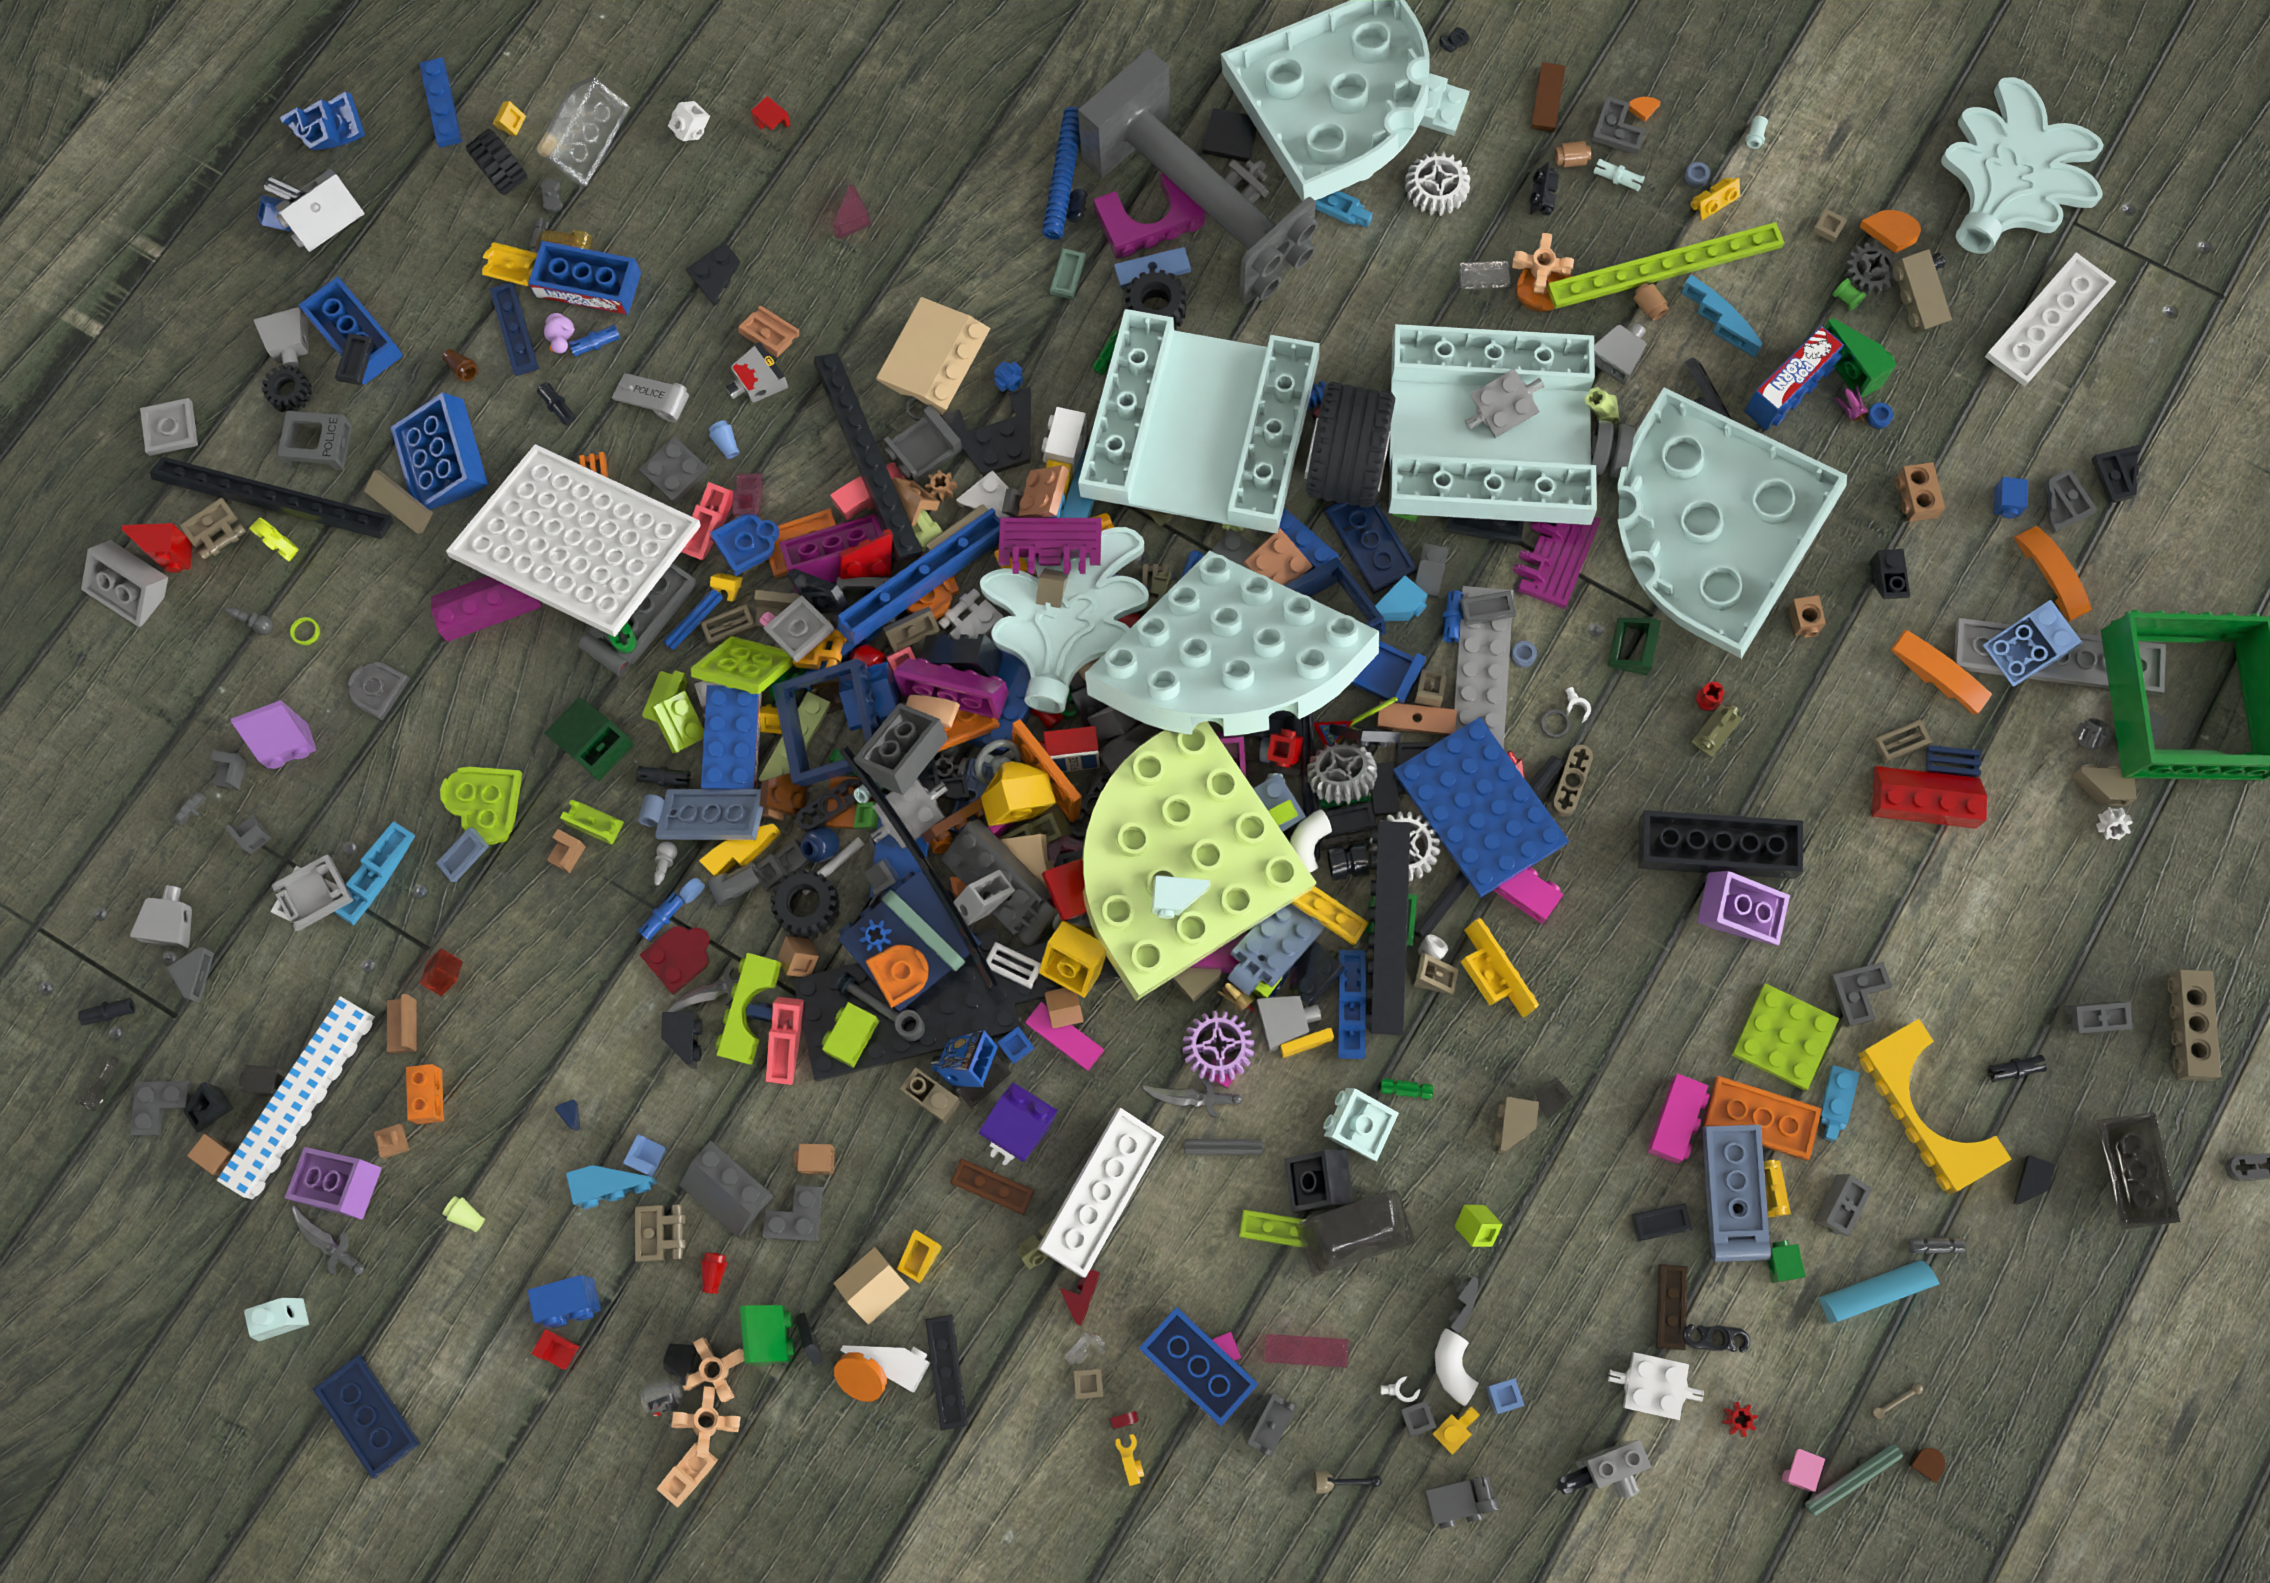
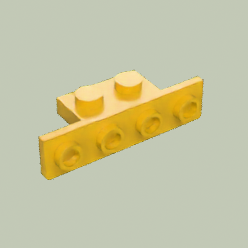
M1481 918L1476 919L1464 931L1478 951L1465 957L1460 962L1490 1006L1508 996L1524 1018L1535 1010L1539 1004L1520 977L1518 971L1505 955L1504 950L1491 934L1489 928Z

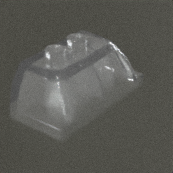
M595 77L579 82L568 91L537 147L539 155L559 168L581 187H586L628 113L630 106Z

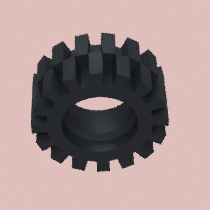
M280 365L279 371L276 368L271 369L273 374L267 373L268 381L263 380L262 382L265 386L262 387V392L269 403L282 413L284 410L286 412L291 411V409L300 411L298 406L301 405L303 408L307 406L304 401L309 402L311 400L308 394L312 395V389L310 388L312 386L306 376L297 367L293 368L292 365H287V369L284 365ZM289 382L295 383L296 386L292 393L286 396L279 395V390L284 384Z

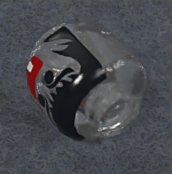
M662 1376L646 1382L643 1391L640 1392V1400L646 1413L650 1412L655 1417L677 1410L680 1403L679 1398L683 1397L679 1381L673 1382L669 1376Z

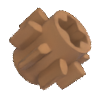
M938 470L937 474L933 476L928 475L931 484L925 485L926 491L931 492L930 494L941 500L942 503L949 497L954 498L951 489H956L957 485L955 481H951V473L945 475L941 473V470Z

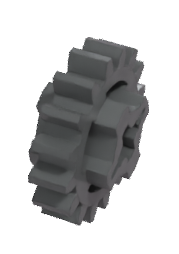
M1865 243L1863 248L1857 246L1854 252H1851L1844 266L1847 269L1845 277L1852 278L1850 284H1857L1858 291H1861L1862 288L1866 289V295H1869L1871 290H1874L1876 295H1879L1882 289L1887 292L1891 285H1894L1896 282L1893 276L1894 267L1892 263L1898 260H1893L1894 252L1888 254L1886 252L1888 248L1885 246L1880 249L1878 243H1875L1874 247H1870L1869 243ZM1875 265V268L1871 272H1869V270Z

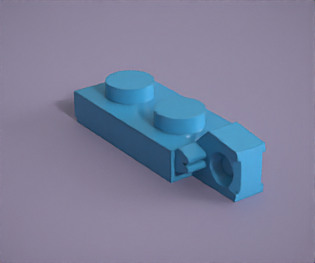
M1336 191L1315 200L1316 210L1347 224L1355 225L1356 223L1368 228L1372 221L1373 213L1365 210L1364 205L1359 203V199L1341 191Z
M1835 1065L1831 1066L1821 1105L1823 1109L1820 1124L1825 1125L1822 1139L1830 1142L1836 1141L1839 1130H1845L1850 1117L1859 1072Z

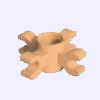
M1542 233L1539 249L1536 250L1534 255L1515 251L1512 268H1530L1532 275L1536 277L1534 293H1544L1547 277L1552 272L1571 275V269H1573V258H1556L1555 253L1550 249L1552 234ZM1543 261L1548 265H1541L1539 262Z
M702 1337L693 1342L702 1362L699 1366V1371L689 1375L686 1386H683L684 1390L690 1391L707 1381L714 1384L721 1402L724 1401L725 1403L734 1398L733 1392L725 1378L728 1375L729 1368L744 1361L743 1349L739 1348L721 1359L714 1356L707 1338ZM717 1362L720 1366V1372L716 1377L711 1378L708 1374V1367L711 1363Z
M704 1386L702 1407L695 1414L673 1412L672 1428H693L695 1434L699 1436L696 1457L708 1458L710 1436L716 1430L738 1432L739 1416H719L718 1412L713 1408L715 1387ZM707 1416L713 1420L714 1424L711 1427L704 1428L699 1425L698 1420L701 1417Z

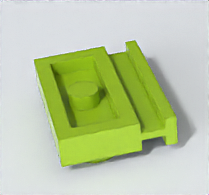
M681 691L650 707L672 753H677L704 739V728L685 691Z

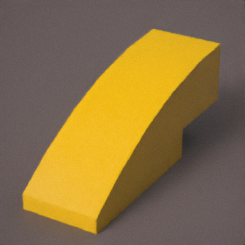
M774 824L760 826L756 840H726L699 861L714 877L725 874L736 863L743 867L752 862L781 833Z

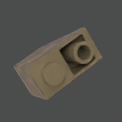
M2086 764L2072 774L2073 780L2099 805L2128 806L2136 800L2135 778H2122L2120 765L2098 768L2096 764Z
M916 1067L900 1087L902 1092L944 1124L947 1123L961 1104L958 1097Z
M1506 1097L1503 1104L1499 1103L1497 1119L1501 1120L1500 1130H1496L1494 1135V1146H1498L1497 1154H1504L1536 1129L1538 1101Z

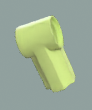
M1599 387L1590 389L1588 395L1585 396V403L1596 415L1597 422L1598 420L1612 422L1613 425L1619 423L1617 397L1615 395H1608L1606 391H1602Z
M921 509L916 525L912 526L922 551L926 553V544L943 531L936 522L932 521L926 510Z

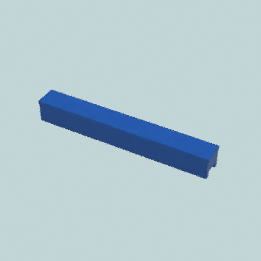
M993 508L989 509L839 614L838 631L855 646L944 581L999 544L1000 519L995 515V510Z

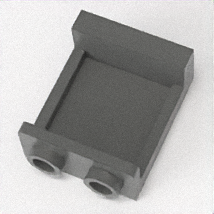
M932 405L923 410V418L892 440L888 436L884 438L885 448L883 450L891 461L896 460L900 465L898 469L906 479L910 477L916 483L962 451L961 440Z

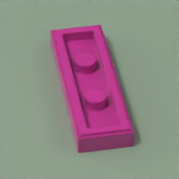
M1042 1002L1025 1022L1027 1026L1086 1071L1091 1069L1104 1052L1102 1047L1073 1025L1052 1028L1048 1007Z

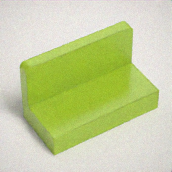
M676 670L673 675L663 671L659 672L642 713L643 718L657 722L650 707L681 691H685L689 680L684 673Z

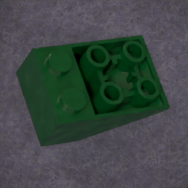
M580 696L544 732L546 736L598 782L634 746L625 733Z

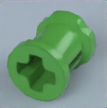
M1847 278L1837 287L1832 295L1835 298L1839 297L1848 305V309L1852 311L1866 297V293L1859 292L1850 284L1851 280Z

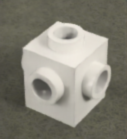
M695 101L679 102L672 113L668 127L682 141L699 140L704 133V128L710 115Z

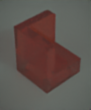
M441 948L427 961L419 983L442 997L457 982L463 962Z

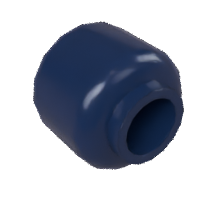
M821 827L806 832L803 835L800 848L802 854L810 862L820 863L837 856L840 843L838 836L831 828Z

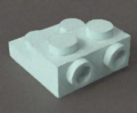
M1429 73L1428 101L1419 125L1454 136L1470 91L1448 85L1447 78Z
M1346 1088L1345 1091L1339 1092L1335 1099V1105L1338 1107L1334 1115H1329L1324 1123V1129L1326 1130L1324 1137L1344 1148L1359 1153L1371 1161H1377L1399 1113L1355 1088Z

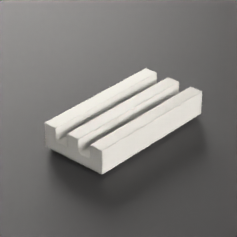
M997 942L994 943L986 959L992 971L1029 989H1032L1041 963ZM997 950L1034 967L1033 972L996 955ZM992 960L1030 977L1029 980L991 963Z

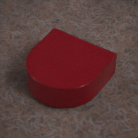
M1137 1411L1110 1418L1109 1421L1111 1428L1115 1430L1138 1423L1139 1419Z

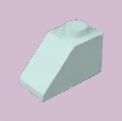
M1156 876L1153 881L1151 913L1158 914L1159 918L1172 919L1174 915L1178 916L1207 892L1210 880Z

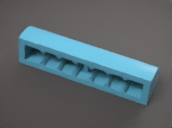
M1918 1260L1818 1298L1830 1324L1915 1294L1940 1283L1930 1266L1925 1261Z

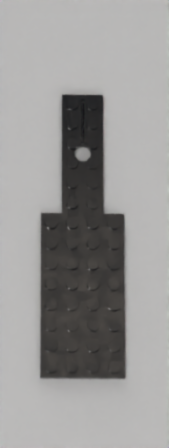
M997 928L974 934L981 942L979 947L985 959H987L995 942L1001 944ZM1048 942L1014 951L1042 963ZM997 950L996 955L1033 972L1034 967ZM970 954L964 959L965 963L956 972L953 969L903 1010L915 1011L925 1024V1032L920 1039L907 1041L897 1032L894 1021L850 992L843 995L835 990L839 977L843 973L848 972L856 977L855 984L889 1005L883 992L858 963L793 979L797 999L804 1000L802 1025L815 1082L942 1051L950 1039L985 1030L990 1038L1009 1034L1018 1026L1021 1029L1016 1005L1046 998V992L1065 987L1038 973L1032 989H1029L992 971L998 985L994 988H989ZM1107 956L1094 985L1121 979ZM992 960V962H991V963H993V964H995V965H997V966H999V967H1001V968H1003V969H1005V970H1007V971H1009V972H1012V973H1014V974H1016V975H1018V976H1020V977H1022V978H1024V979H1026V980H1029V978H1030V977H1028V976H1026V975H1024V974H1022V973H1020V972H1018V971H1016V970H1014V969H1012V968H1010V967H1007V966H1005V965H1003V964H1001V963H999V962H997V961H995V960ZM848 1002L876 1016L879 1020L854 1068L827 1055L822 1050L824 1047L822 1045L824 1036L829 1030L832 1031L837 1023L835 1017L841 1007L845 1008ZM907 1021L904 1025V1031L910 1032L914 1030L916 1021Z

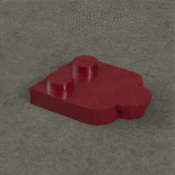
M676 926L644 950L640 956L671 994L675 995L707 968L709 956L705 950L710 944V937L704 929L699 927L687 930L684 927Z

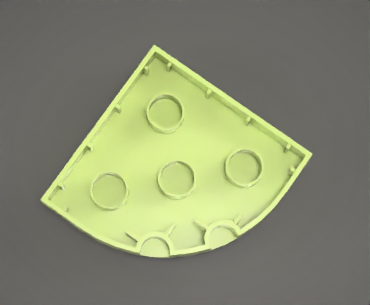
M1207 721L1197 724L1193 729L1192 735L1164 730L1138 747L1123 761L1107 782L1093 809L1084 839L1081 859L1083 861L1085 885L1083 898L1090 924L1097 940L1100 941L1106 950L1107 958L1135 1001L1311 891L1316 884V881ZM1156 876L1210 880L1207 892L1178 916L1174 915L1172 919L1159 918L1158 914L1151 913L1153 881Z

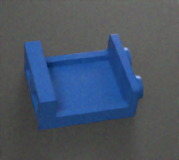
M1379 641V653L1350 684L1385 701L1397 697L1398 700L1394 703L1405 704L1425 664L1426 657L1419 653L1413 657Z

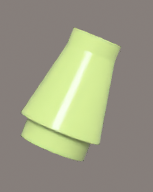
M454 1196L442 1213L447 1217V1221L471 1229L474 1232H477L485 1221V1218L463 1197L459 1199Z

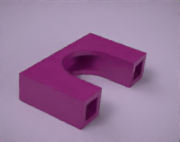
M1163 173L1160 174V184L1170 205V211L1158 222L1143 224L1131 219L1125 212L1116 191L1094 199V212L1116 259L1129 257L1136 251L1144 248H1152L1159 242L1173 240L1185 232L1197 231L1205 225L1204 210Z

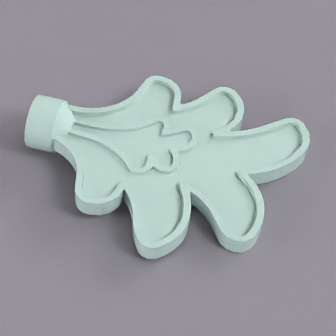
M2015 77L2001 79L1994 89V95L2002 118L1997 113L1986 108L1972 107L1966 109L1958 120V126L1969 143L1957 142L1950 145L1941 159L1942 165L1962 181L1970 197V210L1956 232V239L1964 249L1977 254L1990 252L2001 233L2011 228H2028L2043 233L2054 232L2063 219V211L2059 204L2079 208H2092L2103 195L2099 183L2092 175L2078 167L2067 164L2094 160L2103 149L2101 139L2090 130L2078 125L2068 123L2048 125L2046 109L2038 93L2024 80Z
M1127 527L1103 530L1101 535V566H1090V558H1086V574H1080L1078 570L1080 558H1070L1071 571L1068 576L1061 608L1051 607V603L1047 602L1046 605L1036 604L1039 577L1044 568L1064 572V558H1061V566H1039V558H1035L1037 578L1021 570L1019 574H1013L1011 568L998 569L982 577L980 581L982 594L992 603L1005 609L1012 615L1004 617L995 623L991 636L993 643L999 649L1018 657L1028 668L1031 679L1028 683L1024 701L1029 707L1045 713L1056 714L1063 712L1069 694V685L1075 673L1088 662L1101 658L1130 629L1125 623L1117 620L1143 610L1148 606L1149 593L1141 582L1128 576L1112 577L1122 567L1138 558L1144 552V540L1135 530Z

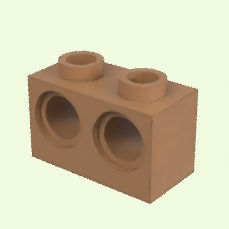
M1934 462L1904 466L1896 476L1895 483L1897 490L1901 492V509L1906 514L1908 522L1938 518L1945 509ZM1911 478L1917 479L1920 484L1914 483ZM1917 501L1924 503L1925 507L1918 505Z

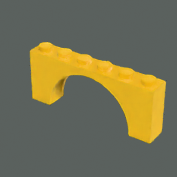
M1917 1019L1859 1053V1062L1864 1071L1872 1075L1878 1093L1883 1097L1885 1096L1890 1103V1111L1897 1120H1901L1905 1126V1134L1912 1143H1916L1920 1149V1156L1923 1162L1935 1172L1936 1182L1939 1187L1947 1191L1948 1194H1952L2010 1161L2011 1157L1997 1136L1976 1143L1955 1142L1939 1136L1919 1118L1910 1098V1073L1917 1057L1934 1041L1920 1019Z

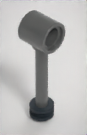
M848 972L843 973L839 977L835 990L843 995L850 992L894 1021L895 1028L902 1038L907 1041H916L923 1036L925 1024L915 1011L905 1010L900 1013L855 984L856 977ZM909 1020H915V1029L910 1032L904 1031L905 1023Z

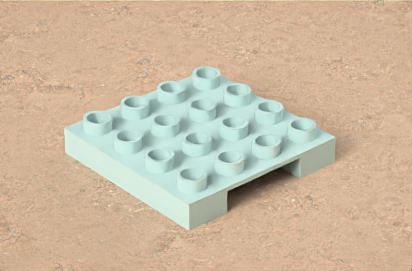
M1125 309L1078 482L1080 497L1278 534L1319 361L1320 343L1270 335L1268 347L1174 331L1173 317Z
M1395 324L1392 339L1391 392L1396 399L1390 426L1388 513L1591 525L1597 511L1596 465H1591L1590 408L1585 403V396L1590 392L1595 379L1594 336ZM1514 368L1526 385L1538 378L1542 380L1541 383H1544V388L1532 393L1533 401L1540 412L1499 437L1494 438L1490 429L1483 422L1471 430L1466 425L1465 420L1477 414L1476 405L1470 394Z

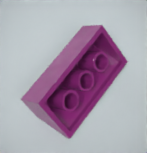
M873 514L779 542L788 573L792 569H798L828 582L835 583L837 577H840V552L849 547H855L868 538L872 541L882 536L883 532L876 515Z
M490 576L431 596V612L437 630L447 642L542 607L541 601Z
M922 658L917 660L906 659L895 669L893 674L904 697L909 698V695H921L942 698L957 702L960 705L959 710L997 720L1000 719L1009 694L1006 682L999 677L990 676L988 678L980 676L971 670L963 672L955 670L952 666L946 664L941 666L934 665Z

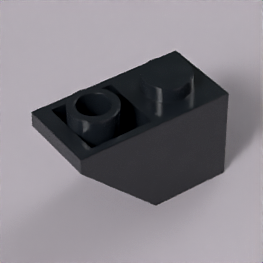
M1904 549L1878 550L1870 560L1874 587L1883 599L1909 598L1910 590Z
M662 1012L661 1039L690 1068L697 1069V1061H701L702 1057L701 1045H698V1035H702L703 1032L702 1019H699L695 1012Z

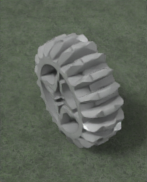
M1346 741L1343 745H1338L1335 742L1332 747L1325 744L1324 751L1317 750L1316 756L1311 757L1310 764L1307 767V779L1313 793H1317L1319 799L1325 798L1328 803L1335 800L1338 805L1341 801H1346L1349 804L1351 799L1359 801L1360 795L1367 796L1369 790L1373 789L1377 778V766L1371 752H1367L1364 746L1358 748L1354 743L1350 746Z

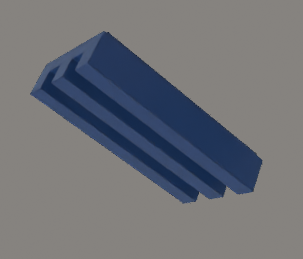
M1929 745L1926 748V772L1979 777L1981 775V770H1979L1981 766V750ZM1933 754L1971 757L1973 759L1933 756ZM1932 762L1973 766V769L1933 766Z

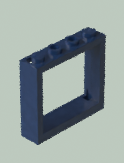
M1337 557L1284 585L1302 595L1311 597L1338 582L1368 622L1365 625L1378 630L1379 638L1386 633L1383 616Z
M853 659L773 685L793 784L804 787L853 772V769L845 759L810 770L794 691L851 673L864 737L867 743L882 725V721L876 712L875 704L877 703V698L874 690L871 688L870 679L872 675L868 672L866 663Z

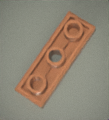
M1392 703L1379 710L1377 728L1449 736L1455 732L1457 710ZM1417 717L1421 721L1414 722L1412 718Z

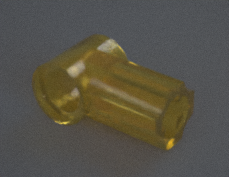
M546 230L541 236V242L547 241L590 250L593 240L590 234L581 230H573L571 234Z

